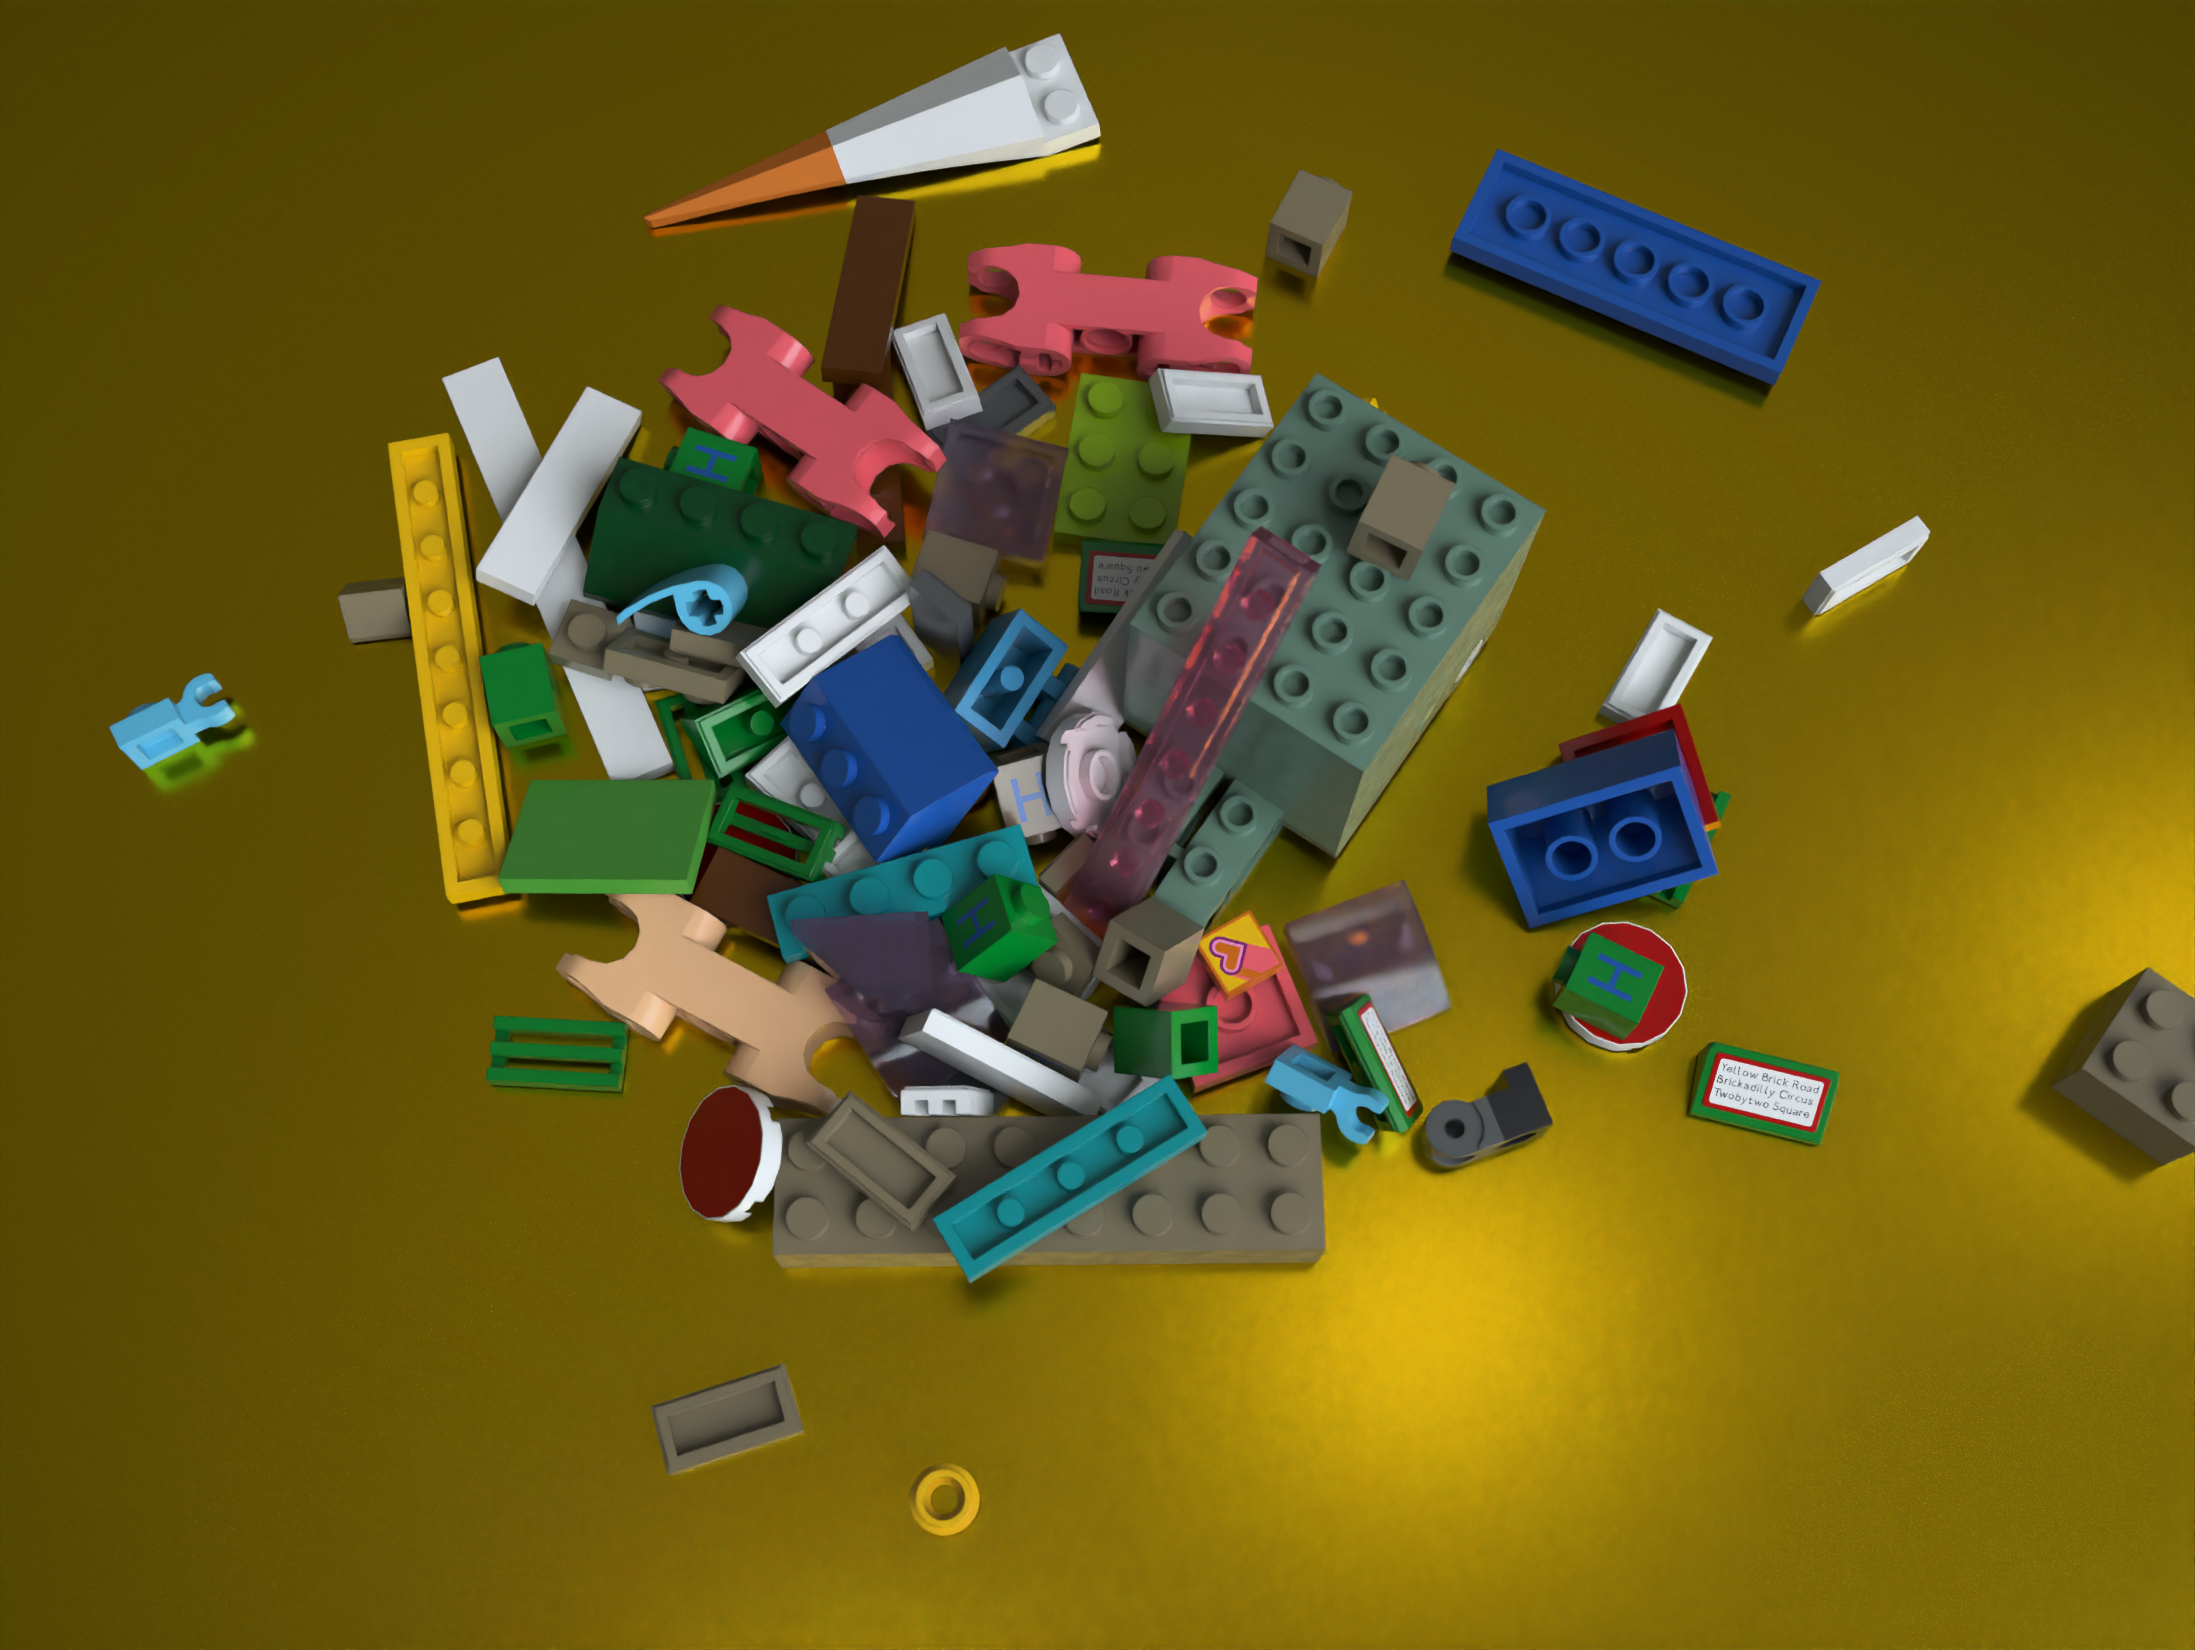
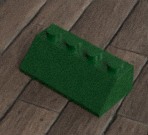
M619 457L598 508L583 594L584 597L626 608L642 592L665 578L691 568L714 563L726 564L735 568L744 577L748 587V598L745 606L733 621L772 629L856 566L858 561L859 525ZM705 590L703 594L705 599H707L709 596L707 590ZM673 595L654 601L637 611L676 622L680 620ZM716 600L718 608L722 606L721 600Z

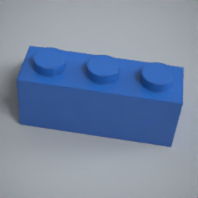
M890 635L814 676L780 723L875 862H888L942 846L999 772L906 643L898 635Z
M1674 729L1487 786L1488 825L1529 928L1719 874L1695 788Z

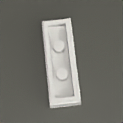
M883 545L739 652L736 660L773 706L777 708L806 686L814 676L827 670L910 607L909 583L912 579L886 546Z
M936 1008L907 1017L898 1039L1047 1116L1097 1115L1103 1100L1099 1097V1094Z

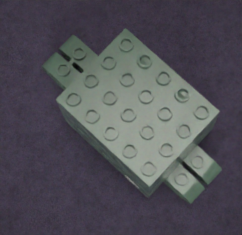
M1317 372L1129 622L1123 719L1125 724L1169 752L1095 853L1086 871V877L1129 906L1134 907L1143 902L1147 895H1151L1157 886L1158 880L1165 873L1167 875L1152 898L1205 927L1203 935H1205L1213 928L1284 826L1336 859L1444 701L1460 683L1483 645L1494 631L1546 510ZM1392 454L1407 461L1425 463L1435 469L1441 477L1456 483L1409 582L1346 552L1358 521ZM1221 794L1223 797L1185 849L1182 848L1191 834L1197 831L1199 823L1204 816L1207 817L1211 806Z

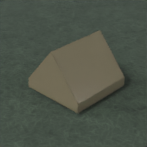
M405 577L347 583L338 594L351 643L412 636Z

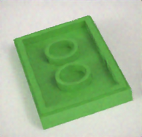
M531 780L498 876V881L504 893L692 894L719 796L714 780Z

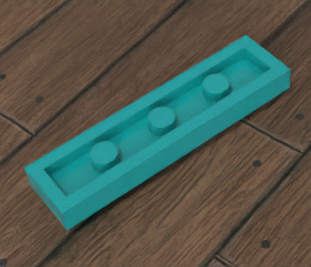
M1021 824L772 894L767 896L782 957L786 963H791L941 920L942 914L993 874L1039 885Z
M1171 1074L932 1220L968 1282L971 1283L1206 1138L1207 1130Z

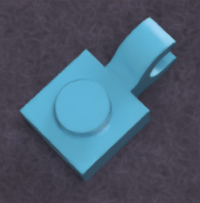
M205 673L193 678L186 685L183 697L177 704L169 697L160 702L143 704L133 709L127 718L109 726L118 747L143 770L200 742L197 735L198 732L209 727L224 725L232 720L236 714L225 699L216 702L212 706H203L205 699L209 695L223 689L212 673Z
M1296 1044L1290 1046L1274 1060L1265 1080V1083L1281 1091L1280 1096L1285 1102L1297 1109L1306 1112H1315L1317 1110L1323 1114L1329 1109L1332 1110L1336 1115L1337 1124L1342 1134L1358 1144H1366L1373 1137L1376 1130L1360 1122L1356 1115V1108L1364 1106L1375 1113L1381 1114L1390 1101L1385 1094L1377 1089L1362 1087L1351 1082L1350 1079L1353 1074Z

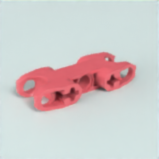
M1027 243L987 248L969 253L967 266L968 284L982 292L1009 299L1014 305L1004 315L974 318L960 324L959 349L962 355L972 360L1009 371L1020 365L1028 375L1056 376L1064 374L1069 370L1072 353L1137 358L1136 372L1138 377L1145 382H1149L1148 379L1158 368L1250 374L1252 348L1245 346L1240 341L1212 334L1203 325V323L1214 316L1241 314L1247 310L1254 309L1258 278L1244 271L1216 264L1202 258L1161 256L1148 262L1145 279L1082 274L1080 256L1066 247ZM985 269H999V270H1002V271H1000V272H995V271H988V270H985ZM1221 289H1233L1239 292H1228Z
M718 305L708 318L718 326V332L731 344V351L725 363L713 373L701 376L684 373L677 368L667 367L657 381L673 399L697 420L705 432L748 445L758 433L799 460L785 478L792 489L829 517L859 525V529L885 538L895 524L887 517V512L870 496V488L876 476L888 466L900 463L910 464L924 471L937 473L947 460L939 445L916 426L895 401L867 384L862 383L845 405H843L802 378L815 360L810 352L794 337L765 318L750 315L728 306Z

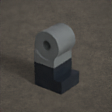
M1528 1062L1503 1070L1494 1083L1498 1091L1496 1093L1469 1103L1454 1099L1443 1101L1436 1105L1423 1123L1419 1137L1421 1148L1426 1156L1437 1165L1445 1167L1460 1166L1543 1136L1553 1125V1121Z

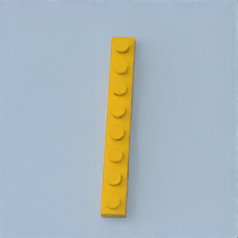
M449 433L387 443L446 897L451 904L509 894L504 893L498 881V876L510 843L494 728L491 722L479 657L483 656L454 443Z

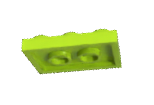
M1081 373L1053 527V542L1082 546V540L1086 538L1166 544L1173 532L1177 530L1192 434L1161 432L1149 382Z

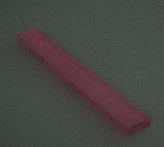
M1260 526L1251 533L1063 905L1102 941L1112 918L1143 902L1322 566L1263 526Z

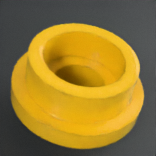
M941 1463L925 1469L916 1478L911 1488L910 1508L913 1517L924 1530L934 1535L950 1536L963 1531L972 1523L979 1509L980 1495L974 1478L965 1469L955 1464ZM944 1486L956 1490L959 1498L956 1508L946 1514L937 1512L932 1506L934 1492Z

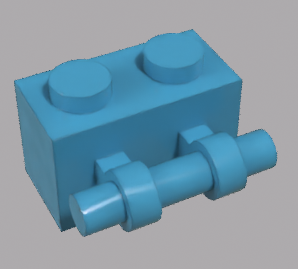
M1021 608L991 619L943 693L944 697L986 753L1004 749L1008 742L1011 749L1043 741L1035 734L1080 670V668L1073 664L1065 663L1057 677L1052 674L1069 646ZM1038 698L1040 701L1038 707L1029 721H1024V716L1035 699Z

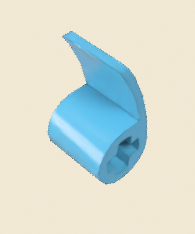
M714 563L691 568L665 578L642 592L615 617L617 626L646 605L673 595L680 620L689 630L699 635H714L725 629L744 608L748 598V587L744 577L735 568L726 564ZM705 590H707L709 596L707 599H705L703 594ZM716 600H721L722 606L718 608Z

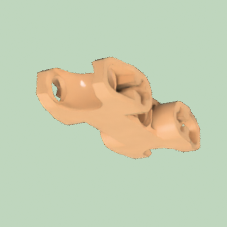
M605 894L609 897V903L617 907L623 915L634 920L639 925L640 933L636 946L623 959L607 964L591 961L577 954L571 955L565 952L556 966V970L562 978L588 995L613 1020L626 1023L630 1029L649 1039L660 1041L676 1016L731 1045L736 1050L722 1072L727 1079L738 1086L753 1088L768 1096L772 1105L777 1108L796 1111L816 1118H827L842 1099L837 1097L832 1090L820 1084L810 1074L809 1067L813 1053L825 1041L840 1036L858 1039L871 1046L883 1047L893 1033L891 1023L862 1003L837 979L804 962L794 961L787 963L774 984L714 952L728 928L707 911L675 894Z

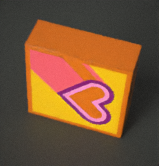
M1250 910L1203 935L1196 952L1226 1002L1279 973L1284 966V963Z

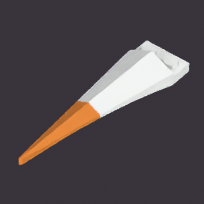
M1059 33L1008 52L1006 46L662 206L646 214L643 220L647 227L657 228L749 204L850 183L949 167L1050 156L1100 137L1099 122Z

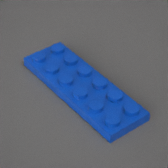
M1497 149L1453 236L1450 251L1772 385H1775L1782 373L1821 284V281L1500 149Z

